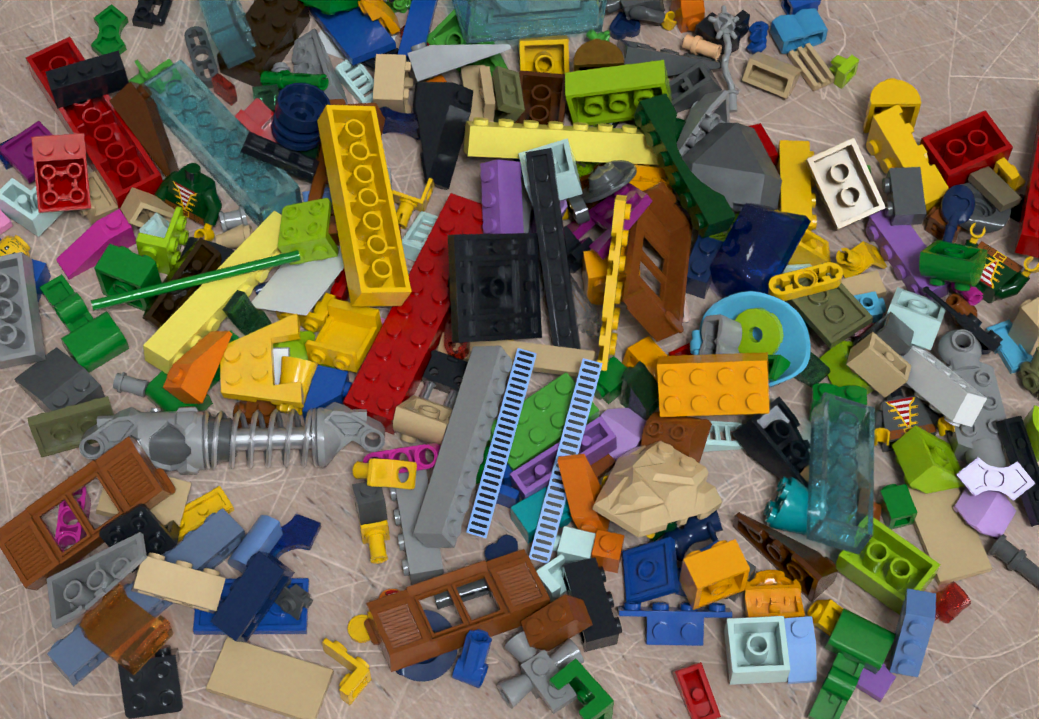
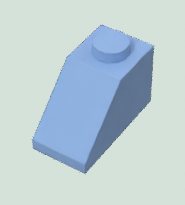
M812 616L784 618L790 663L787 683L816 682V639Z

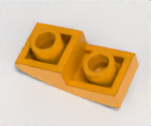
M383 0L358 1L363 14L368 13L372 21L379 19L381 25L384 28L388 27L392 35L401 31L397 16Z

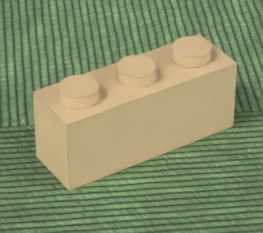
M150 552L147 558L138 566L131 591L214 614V611H217L226 578L220 577L219 571L204 568L203 572L192 569L193 564L180 560H176V564L165 561V556Z

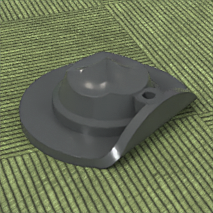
M615 160L603 166H598L588 178L589 185L582 190V199L585 203H591L615 193L635 177L637 173L636 166L624 160Z
M971 183L960 184L971 189L975 197L973 214L961 227L970 231L971 225L976 223L973 232L982 233L984 227L986 233L1002 229L1009 220L1011 208L1000 212Z

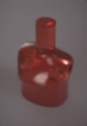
M952 581L945 588L936 592L935 621L939 618L943 623L949 624L964 609L971 605L970 598L956 582Z

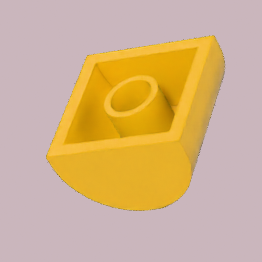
M889 78L877 84L870 95L863 123V133H869L874 115L898 104L903 111L900 114L905 124L910 122L914 129L921 106V98L918 91L911 84L895 78Z

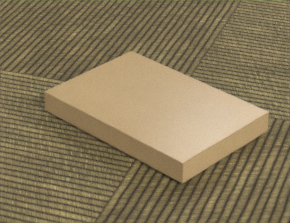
M169 477L176 488L175 493L150 511L163 526L174 520L180 527L191 482ZM103 488L96 514L112 518L119 511Z

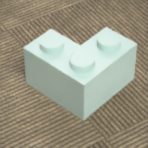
M11 178L0 189L1 211L38 237L64 212L39 213L36 186L30 190Z

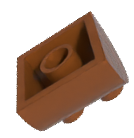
M655 412L648 418L644 426L641 446H648L662 441L700 463L712 423L707 419L688 416L660 417V412Z

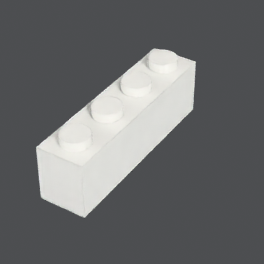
M912 345L909 352L901 356L911 365L908 381L903 385L914 389V395L918 398L928 401L930 403L929 407L932 410L944 414V420L957 427L960 424L972 427L987 398L926 349Z

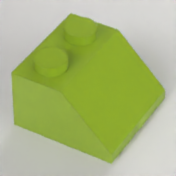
M915 425L892 444L896 454L895 460L902 467L905 474L904 480L910 488H916L928 494L964 487L963 483L955 475L961 470V467L951 445L946 441Z

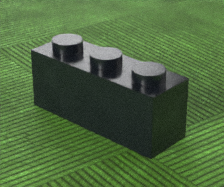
M119 50L45 71L57 109L120 91L129 83Z
M596 557L563 565L562 577L567 595L584 600L593 624L579 633L584 652L616 645L619 634L622 633V627L619 617H614L611 609L614 608V601L611 592H606L604 586L606 575L603 566L598 567Z

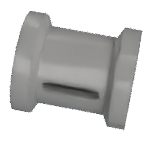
M240 206L238 210L226 213L219 212L223 233L243 223L248 225L243 206Z

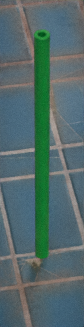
M296 250L91 300L94 311L299 261L300 255L299 251Z

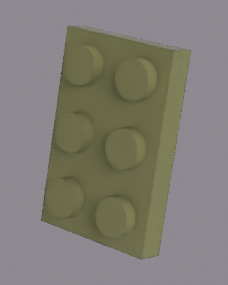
M826 273V276H830L831 279L835 278L830 273ZM804 277L798 280L802 286L807 287L813 284L809 278ZM842 283L835 289L787 300L830 349L871 324L873 316Z
M106 396L77 405L66 406L51 412L40 413L27 419L42 458L79 448L85 431L97 424V416H114L109 397ZM93 439L87 440L89 445L97 443V441Z

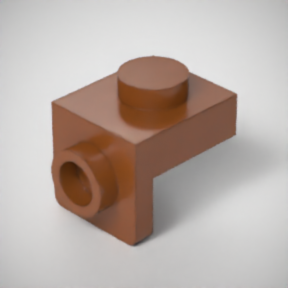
M240 400L234 406L233 417L237 411L241 410L245 414L247 423L251 424L253 413L258 409L263 414L265 426L268 428L271 413L276 409V405L271 404L270 401L257 400L256 402ZM239 417L238 427H237V428H241V427H242V423H241L240 417ZM257 417L256 426L260 427L259 419Z

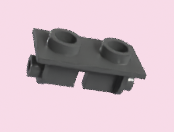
M290 579L275 603L284 612L299 620L303 607L309 608L313 603V599L310 598L311 594L297 584L288 589L287 587L292 581Z

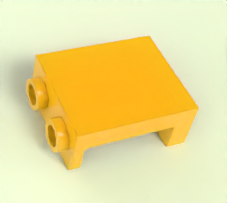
M331 298L327 304L329 312L327 321L315 341L307 340L305 343L308 360L317 364H324L340 370L357 373L382 327L379 309L367 306L351 307V302Z

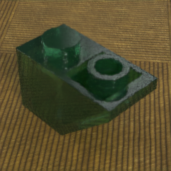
M639 361L634 367H628L621 377L620 404L625 408H630L647 421L659 408L658 383L644 363Z

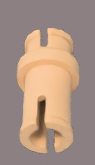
M687 34L682 48L690 50L691 54H701L715 60L720 57L722 45L703 40V37L699 35L693 37Z

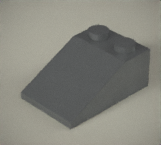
M57 347L45 355L46 360L36 362L14 379L45 413L105 397L101 385L92 375Z

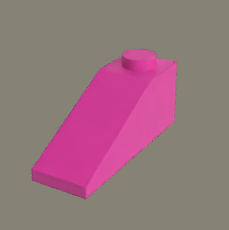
M120 209L97 220L56 258V261L70 280L96 266L109 244L126 248L136 244L132 226L128 223Z

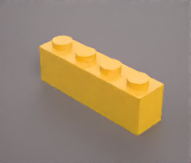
M779 140L777 172L782 179L778 201L779 231L796 223L810 231L816 230L817 216L812 214V208H815L816 193H811V187H814L815 183L805 163L806 159L814 156V151H810V141Z

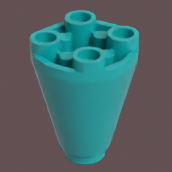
M783 476L777 485L776 491L779 493L775 500H770L764 509L763 515L766 516V525L774 529L825 540L829 538L834 541L839 535L844 521L839 519V516L797 479Z

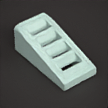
M348 59L335 67V72L340 83L359 103H373V92L366 97L363 96L365 93L373 90L374 79L362 63L352 66ZM366 83L365 86H363L362 88L358 89V87H360L361 85H363V84Z
M423 211L419 213L402 239L406 259L416 261L432 230L431 227L422 225V223L434 226L438 216Z
M710 421L712 425L703 452L744 449L738 441H731L730 431L739 429L742 423ZM711 432H714L715 440L710 439ZM720 432H725L726 440H721Z

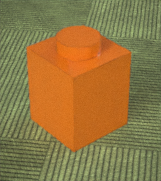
M597 529L591 558L596 557L598 567L603 566L604 571L618 573L623 551L624 535Z

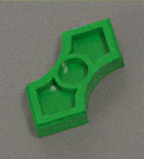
M111 4L94 17V22L99 27V33L91 47L98 56L118 50L121 55L127 50L125 43L121 39V32L126 24L129 23L128 17Z

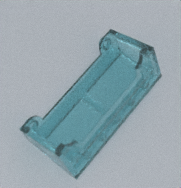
M452 0L466 44L587 33L591 29L595 32H602L607 0Z

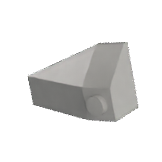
M314 28L294 41L292 55L294 69L292 73L327 75L326 78H328L329 84L327 89L322 91H324L329 100L344 99L346 104H348L340 80L320 36Z

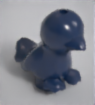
M716 510L707 518L701 520L697 516L689 517L683 528L676 527L674 531L666 532L661 539L671 537L675 540L676 559L683 562L685 553L694 543L704 542L709 539L712 542L718 540L716 532L723 531L718 512Z

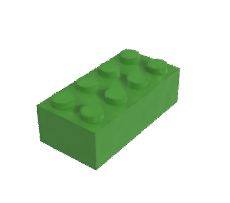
M567 372L524 400L507 465L512 471H515L560 442L576 385ZM593 402L586 425L599 417V409ZM498 418L493 421L490 439L487 441L486 447L491 445Z

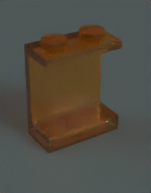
M120 584L107 592L102 602L94 610L87 612L79 624L87 640L132 675H135L174 634L167 619L161 615L157 619L129 599L124 587Z

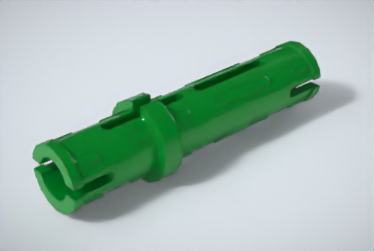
M281 70L280 72L264 71L260 77V82L263 83L264 87H279L281 90L286 85L293 83H307L321 90H326L329 84L325 74L291 73L288 70Z

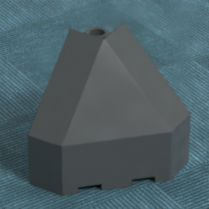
M718 123L682 156L690 171L701 182L725 196L733 212H742L755 217L776 218L782 179L754 128L740 123ZM673 188L672 193L676 197V203H680V198Z

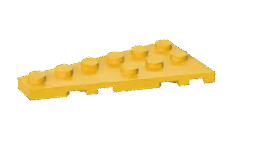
M616 195L611 231L612 241L608 258L609 268L606 276L602 326L599 337L600 351L597 362L603 363L601 367L603 371H607L610 355L615 356L618 333H613V330H618L620 308L616 307V304H620L623 290V282H618L619 272H624L626 256H621L622 246H627L629 230H624V221L630 220L631 204H626L627 196Z

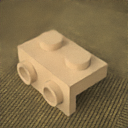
M95 171L88 174L91 209L79 210L80 214L83 217L86 216L91 224L118 210L117 205Z

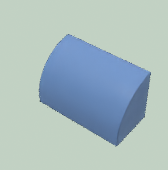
M260 515L228 559V565L244 573L247 569L246 564L252 555L258 553V551L270 553L283 535L280 521L267 515Z

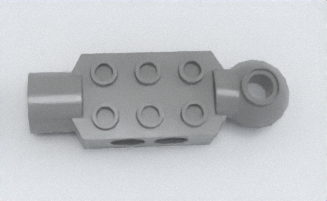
M963 329L949 331L941 337L938 343V352L942 360L949 365L948 368L984 395L987 400L972 427L960 424L959 427L955 426V432L946 430L948 443L951 445L957 460L966 464L979 457L992 467H1007L1004 456L1005 448L996 422L1007 418L994 368L979 361L982 355V347L979 340L970 331Z

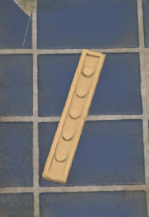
M446 332L442 333L438 351L468 362L474 346H502L511 358L512 366L517 348L537 353L532 371L563 375L567 372L569 376L578 377L583 358L592 361L596 359V352L591 350L511 340L452 343V333Z

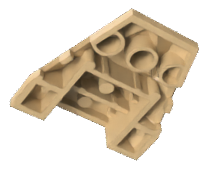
M658 441L648 446L643 445L632 448L617 459L594 503L593 510L639 538L666 530L668 523L677 521V524L680 526L686 524L688 518L692 516H697L699 520L707 518L721 507L722 500L716 487L706 482L709 472L705 466L696 462L692 457L677 451L670 444Z

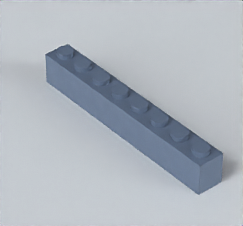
M222 508L217 513L210 514L205 519L203 525L196 530L188 532L180 544L163 553V556H165V561L176 564V560L193 564L192 569L203 572L204 568L215 569L235 551L246 536L245 531ZM133 582L126 584L118 591L116 597L109 602L101 604L95 611V614L87 621L84 620L78 623L70 635L65 639L55 642L47 655L52 664L74 687L173 603L131 591Z

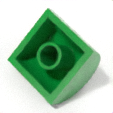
M936 240L920 252V274L923 277H928L929 283L932 285L942 286L945 285V281L955 283L954 288L957 290L969 291L971 286L975 287L982 276L988 250Z

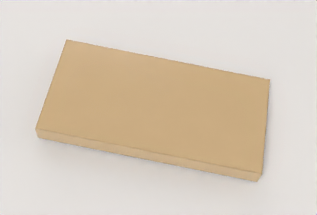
M907 485L918 512L913 524L925 554L941 564L935 576L938 586L990 572L992 566L976 529L968 525L959 512H955L953 509L961 495L959 488L926 494Z
M227 637L206 690L207 692L289 718L317 719L334 675V670L249 643L236 642L232 638Z

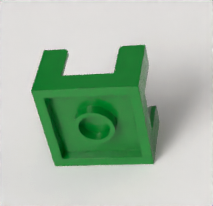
M576 658L549 679V684L557 690L562 689L568 683L577 694V699L584 706L579 711L582 719H612L614 700Z

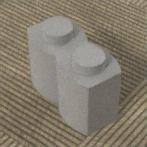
M721 314L706 316L702 324L701 335L703 343L699 355L739 353L738 347L742 339L741 324Z

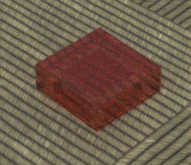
M218 73L211 78L215 94L231 106L238 101L235 85Z

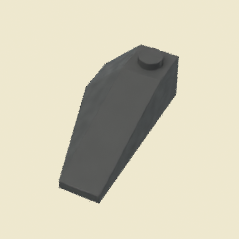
M622 39L618 40V48L623 54L624 65L664 60L668 76L682 74L699 61H702L710 70L721 68V62L713 58L690 53L679 55V52L667 48L656 51V48L650 47L648 44Z

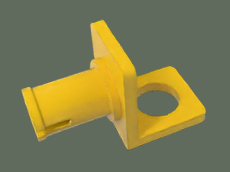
M432 178L428 179L421 199L392 190L394 203L399 204L396 215L401 229H407V224L413 210L425 212L435 187Z
M864 241L851 250L841 248L843 252L838 250L836 254L837 264L842 268L845 278L860 275L872 265L883 269L887 267L877 247Z
M370 458L369 463L357 461L354 464L353 476L356 479H367V486L413 490L415 488L417 463ZM402 467H406L409 471L408 480L404 483L398 477L399 470Z
M387 520L371 524H360L362 542L369 545L371 563L380 564L386 562L388 556L386 554L385 541L390 540Z

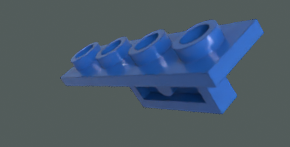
M624 602V606H618L619 616L647 617V645L703 646L704 617L732 618L731 609L726 608V604L711 603L709 607H700L695 610L692 609L689 602L680 603V607H669V603L654 602L652 607H641L640 602Z

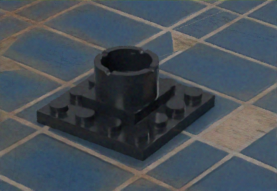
M537 233L448 235L449 278L447 287L449 288L448 297L451 303L452 343L542 338Z

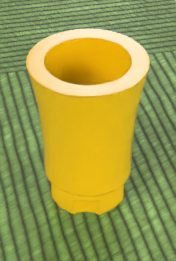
M282 356L279 384L301 381L305 404L318 364L300 358ZM282 403V405L276 406L279 412L289 414L294 408L299 416L302 415L303 408H296L293 404Z

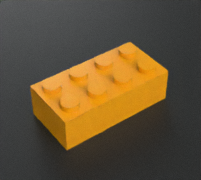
M768 352L659 356L657 376L660 417L770 413Z

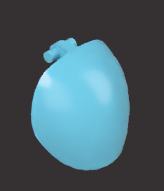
M746 291L721 299L705 312L699 330L692 331L690 353L699 355L703 343L701 335L702 324L706 316L721 314L735 320L740 313L747 309L764 308L778 317L783 328V341L780 343L779 350L775 355H782L791 362L788 369L776 381H769V388L795 377L806 368L810 359L811 344L808 329L803 318L791 305L765 293ZM755 327L753 329V337L760 341L763 336L762 331Z

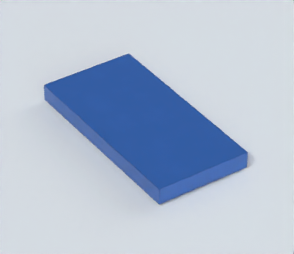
M309 7L312 16L352 66L374 58L376 54H384L396 49V42L377 19L372 21L368 13L363 14L360 7L352 8L351 11H338L334 15L323 14L320 9Z
M291 578L292 581L287 587L288 589L297 584L309 593V578ZM225 579L219 603L228 597L231 592L230 587L236 579ZM274 602L253 634H307L308 608L303 607L300 619L296 620ZM195 609L194 635L227 634L210 622L215 614Z

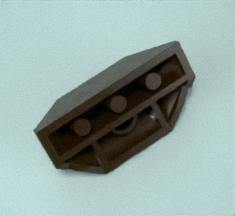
M200 237L178 260L162 283L217 270L221 266V253ZM201 285L152 296L147 303L142 318L158 330Z

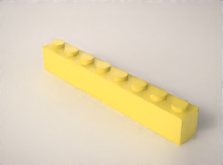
M475 117L473 121H466L464 152L467 156L520 159L519 153L568 138L575 161L608 163L615 160H624L632 164L659 165L653 149L646 143L643 131L637 129V126L622 125V128H613L611 124L601 123L598 124V127H588L587 123L574 122L573 126H563L564 123L559 121H549L548 125H541L535 120H524L523 124L514 123V120L499 119L498 122H489V119Z
M273 211L218 269L282 254L278 248L282 215ZM274 267L202 284L143 345L145 361L168 374L172 365L208 333L218 330L220 323L227 316L230 317L235 312L236 307L243 299L249 298L253 289L259 283H263L266 280L269 272Z

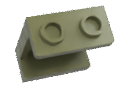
M497 66L492 72L495 91L493 92L496 95L498 110L494 112V122H498L499 119H511L515 123L525 111L519 72Z

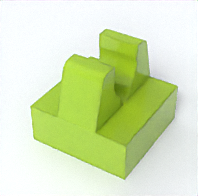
M852 54L847 59L836 55L831 60L833 65L829 69L835 76L834 85L842 89L856 75L859 63L858 58Z

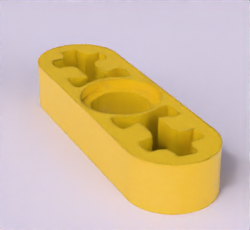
M827 262L779 274L770 279L768 295L787 301L835 289L842 282L843 270L838 264ZM826 273H830L835 278L831 279L830 276H826ZM804 277L809 278L813 284L807 287L802 286L798 280ZM780 285V287L785 288V290L780 291V289L776 288V286Z

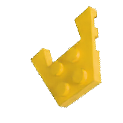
M297 314L290 315L228 343L220 362L221 394L223 398L251 402L263 400L270 401L274 405L286 403L293 404L296 408L304 407L303 385L301 381L275 385L273 344L300 339V321Z

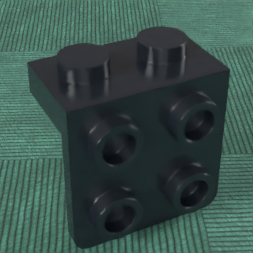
M138 504L100 529L99 536L111 547L141 532L144 535L146 555L148 556L150 552L161 555L177 545L180 527L174 520L163 526L145 504Z
M170 645L153 648L154 652L142 653L141 649L127 651L125 656H121L118 661L124 710L127 718L160 715L182 710L183 700L178 672V662L180 660L178 648L171 649Z

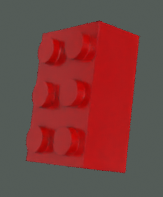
M986 110L921 138L920 145L923 144L927 151L929 165L935 164L949 189L952 186L968 182L970 173L988 166L993 170L996 162L1002 158L1008 161L1013 146Z

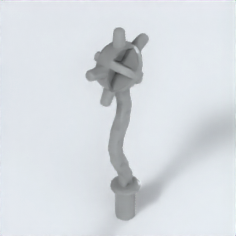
M723 5L721 6V13L716 17L709 16L708 21L713 22L714 29L717 32L716 39H720L723 35L725 50L721 61V68L728 86L729 107L732 113L737 112V95L739 91L735 90V85L728 69V63L732 51L730 36L733 39L737 38L734 29L735 22L739 21V17H733V15L727 13L726 6Z

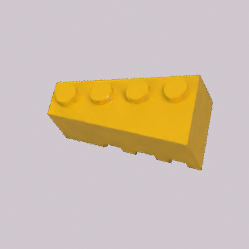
M898 104L873 116L866 147L868 152L878 160L885 174L888 173L889 168H921L927 216L933 207L936 206L938 208L941 205V201L949 188L935 164L929 165L925 147L923 144L917 145L912 135L914 129L910 122L905 124L900 114L903 111Z

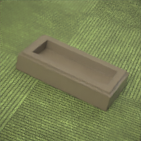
M989 166L969 175L968 181L1000 212L1020 204L1022 198Z

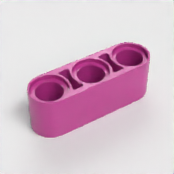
M428 443L373 452L364 457L363 463H369L370 458L375 459L376 457L400 460V455L404 453L407 455L408 461L417 463V470L434 468L441 445ZM427 449L432 450L434 453L432 463L426 460L425 453ZM402 467L399 470V473L409 472L406 467Z
M84 486L73 495H82L77 499V502L89 519L91 498ZM65 500L59 505L55 540L63 552L68 545H74L87 536L79 521L74 525H68L71 520L77 518Z

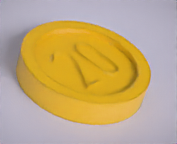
M357 615L348 624V634L355 642L365 643L370 641L364 626L365 620L368 619L367 615Z

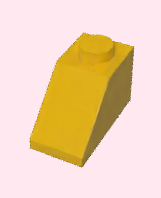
M798 223L773 234L774 256L788 265L811 264L815 266L831 262L829 242Z

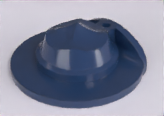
M424 610L434 633L452 627L449 621L442 615L434 611ZM458 649L395 672L413 681L425 682L437 679L451 668Z

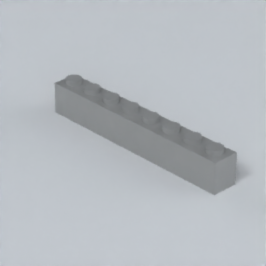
M474 346L472 348L413 532L425 547L455 548L457 538L461 533V525L465 512H467L472 490L476 485L477 473L480 464L483 462V454L487 441L490 439L493 421L497 416L498 405L505 390L506 379L512 368V360L502 346Z

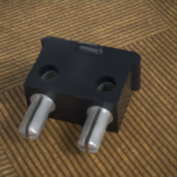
M432 350V357L422 377L424 387L419 397L428 400L433 388L449 394L444 406L453 409L468 362L440 351Z

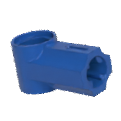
M480 629L468 632L462 654L458 658L453 671V679L476 688L481 687L488 670L486 661L492 642L488 632Z

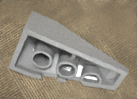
M425 42L412 46V52L407 54L417 82L505 52L510 50L511 46L510 44L426 46Z
M722 90L705 94L700 101H696L692 105L686 124L677 141V147L681 156L686 154L718 123H730L728 91Z
M141 532L47 578L53 628L56 629L79 618L147 558L144 535Z

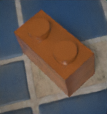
M566 594L521 621L529 646L545 651L552 650L568 638H572L593 625L584 600Z

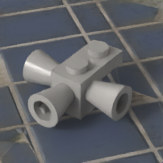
M524 631L518 633L506 643L505 649L521 663V675L497 684L502 698L511 709L530 691L536 699L541 697L553 714L577 699V694L569 683L560 690L549 684V679L575 658L581 664L584 663L581 652L571 639L568 638L551 656L545 650L537 653L536 648L530 647Z

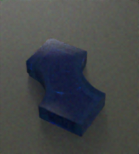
M386 106L379 108L385 117L383 134L398 132L407 134L417 140L421 139V137L417 136L416 130L419 128L417 114L400 113Z
M295 514L290 522L281 527L283 535L270 551V554L279 559V556L294 549L311 550L322 527L321 523Z

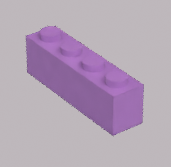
M497 159L480 163L483 234L524 233L521 162Z
M885 209L869 216L866 227L868 238L876 243L880 249L881 256L891 264L896 277L903 281L908 291L934 300L927 293H923V288L928 286L938 297L946 296L952 282L945 281V285L942 286L932 285L929 283L928 277H923L920 274V252L926 248V245L911 225L891 226L890 217L886 216Z
M602 416L586 425L578 453L585 454L589 464L592 465L617 449L616 435ZM560 442L510 473L511 485L514 489L520 491V498L522 500L549 485Z

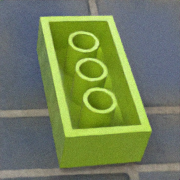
M664 60L565 73V97L573 123H587L589 126L634 120V113L639 101L665 93L672 103L671 88Z

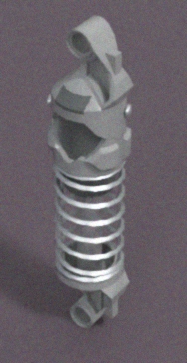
M333 402L326 407H318V409L311 408L307 412L305 427H301L299 414L294 408L289 412L287 427H284L281 414L275 409L271 413L268 428L265 426L263 414L258 409L253 413L251 425L248 428L245 414L241 410L236 412L232 420L222 410L216 416H211L208 411L198 410L196 406L179 407L177 411H161V408H151L150 412H140L133 407H129L119 411L114 416H97V424L85 431L79 445V450L83 457L92 460L97 459L129 436L140 443L156 469L162 468L165 471H178L180 475H197L200 470H209L210 468L214 470L220 462H229V467L233 469L238 450H246V461L249 469L253 467L254 450L264 451L265 466L269 468L271 466L272 449H281L283 466L287 468L289 466L290 449H299L300 462L305 467L308 460V449L312 448L314 466L327 467L336 454L351 441H355L369 452L381 450L385 444V427L381 422L367 416V409L351 410L337 402ZM239 417L242 423L241 429H237ZM257 417L259 419L260 428H256ZM275 417L277 419L278 428H274ZM293 417L295 419L296 427H292ZM375 432L379 434L380 437L378 439L371 440L367 438L366 435L368 433ZM87 440H96L100 446L92 447L88 444Z

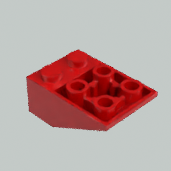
M84 133L31 137L38 212L91 209Z

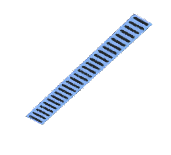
M517 348L466 533L487 538L537 353Z
M582 359L532 543L530 559L543 563H549L567 498L557 460L560 456L577 455L579 453L603 363Z

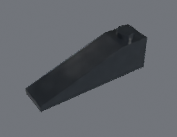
M417 82L413 99V112L417 114L419 128L416 129L417 136L421 137L423 149L420 155L425 183L428 182L429 178H432L434 186L444 190H448L465 135L466 121H469L473 99V90L453 82Z
M779 396L770 403L769 414H756L732 434L752 458L781 479L784 476L797 479L824 502L825 499L800 475L806 466L814 462L809 452L811 446L808 439L803 440L797 428L800 426L797 417Z

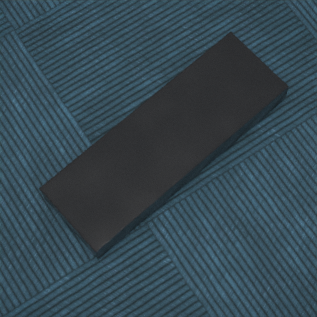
M252 132L248 133L241 152L311 182L320 162L317 159L285 148L281 144Z

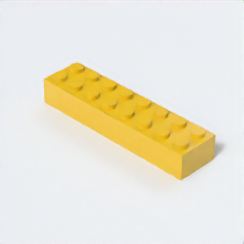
M326 105L317 123L351 307L401 306L412 291L375 106Z

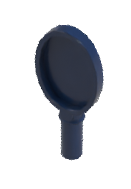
M965 185L952 186L945 193L941 201V215L947 223L942 241L952 243L957 226L965 224L973 214L975 197L971 189Z

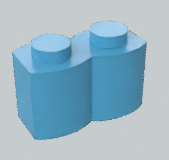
M815 8L801 9L795 15H780L772 21L770 33L782 54H787L791 50L795 52L798 47L802 46L803 48L809 42L812 46L819 45L826 41L828 32L826 25Z

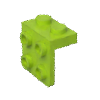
M329 198L287 205L283 208L278 248L282 254L298 250L300 260L289 263L290 265L338 256L339 248L328 233L332 206Z
M176 207L164 238L139 232L136 239L138 255H147L154 259L159 273L169 274L181 256V246L186 245L188 241L189 231L186 230L187 217L184 216L182 207Z

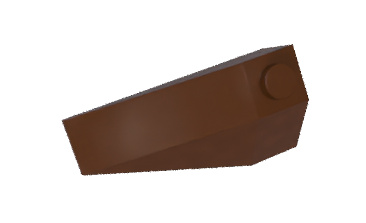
M130 81L109 102L167 177L173 171H179L157 105L151 97L152 92L145 84Z
M740 512L735 515L733 528L777 570L783 571L785 577L792 581L797 579L801 585V593L811 603L835 582L838 570L830 558L823 557L818 551Z

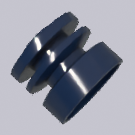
M307 83L289 84L280 90L271 125L272 135L278 143L285 148L295 151H307L321 143L317 120L325 106L330 105L329 98L324 91Z

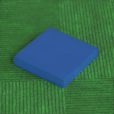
M667 537L622 551L626 602L642 603L679 592L676 548L673 538Z

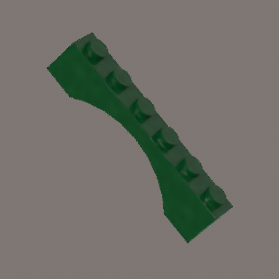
M667 94L639 101L634 113L635 123L643 131L647 145L653 149L659 166L664 169L668 176L670 186L678 194L681 206L687 210L694 229L698 230L702 238L729 230L736 216L725 196L701 182L682 159L675 138L677 112Z

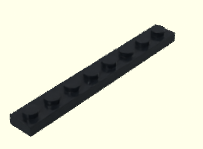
M552 148L525 152L553 346L581 349Z

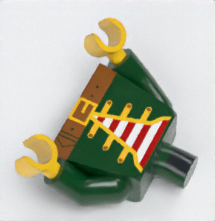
M189 163L179 171L170 173L160 184L155 195L173 209H176L177 206L182 207L184 216L204 226V228L195 231L194 238L204 237V240L211 242L215 236L212 226L216 225L222 203L217 195L215 181L201 173L200 165Z
M976 223L972 224L970 227V240L967 239L964 245L988 250L982 276L975 286L983 293L982 300L987 303H993L996 299L1002 300L1017 295L1029 281V275L1039 272V263L1034 269H1029V263L1034 257H1027L1024 261L1025 269L1022 271L1023 266L983 241L978 244V239L984 237L986 229L984 227L982 234L975 235L973 234V229Z

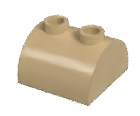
M413 395L396 407L393 430L402 433L401 440L405 442L416 443V440L419 439L426 442V444L437 443L442 445L453 409Z

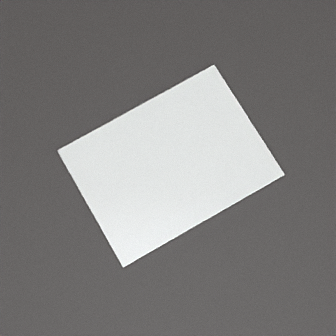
M338 246L337 257L290 265L287 263L281 265L248 307L306 316L344 268L340 246Z

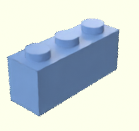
M907 588L895 631L896 636L891 646V673L913 677L919 676L935 621L936 593Z

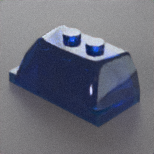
M746 203L710 266L712 281L719 295L725 298L732 294L746 291L768 294L770 279L784 272L811 222L808 217L781 212L762 204Z

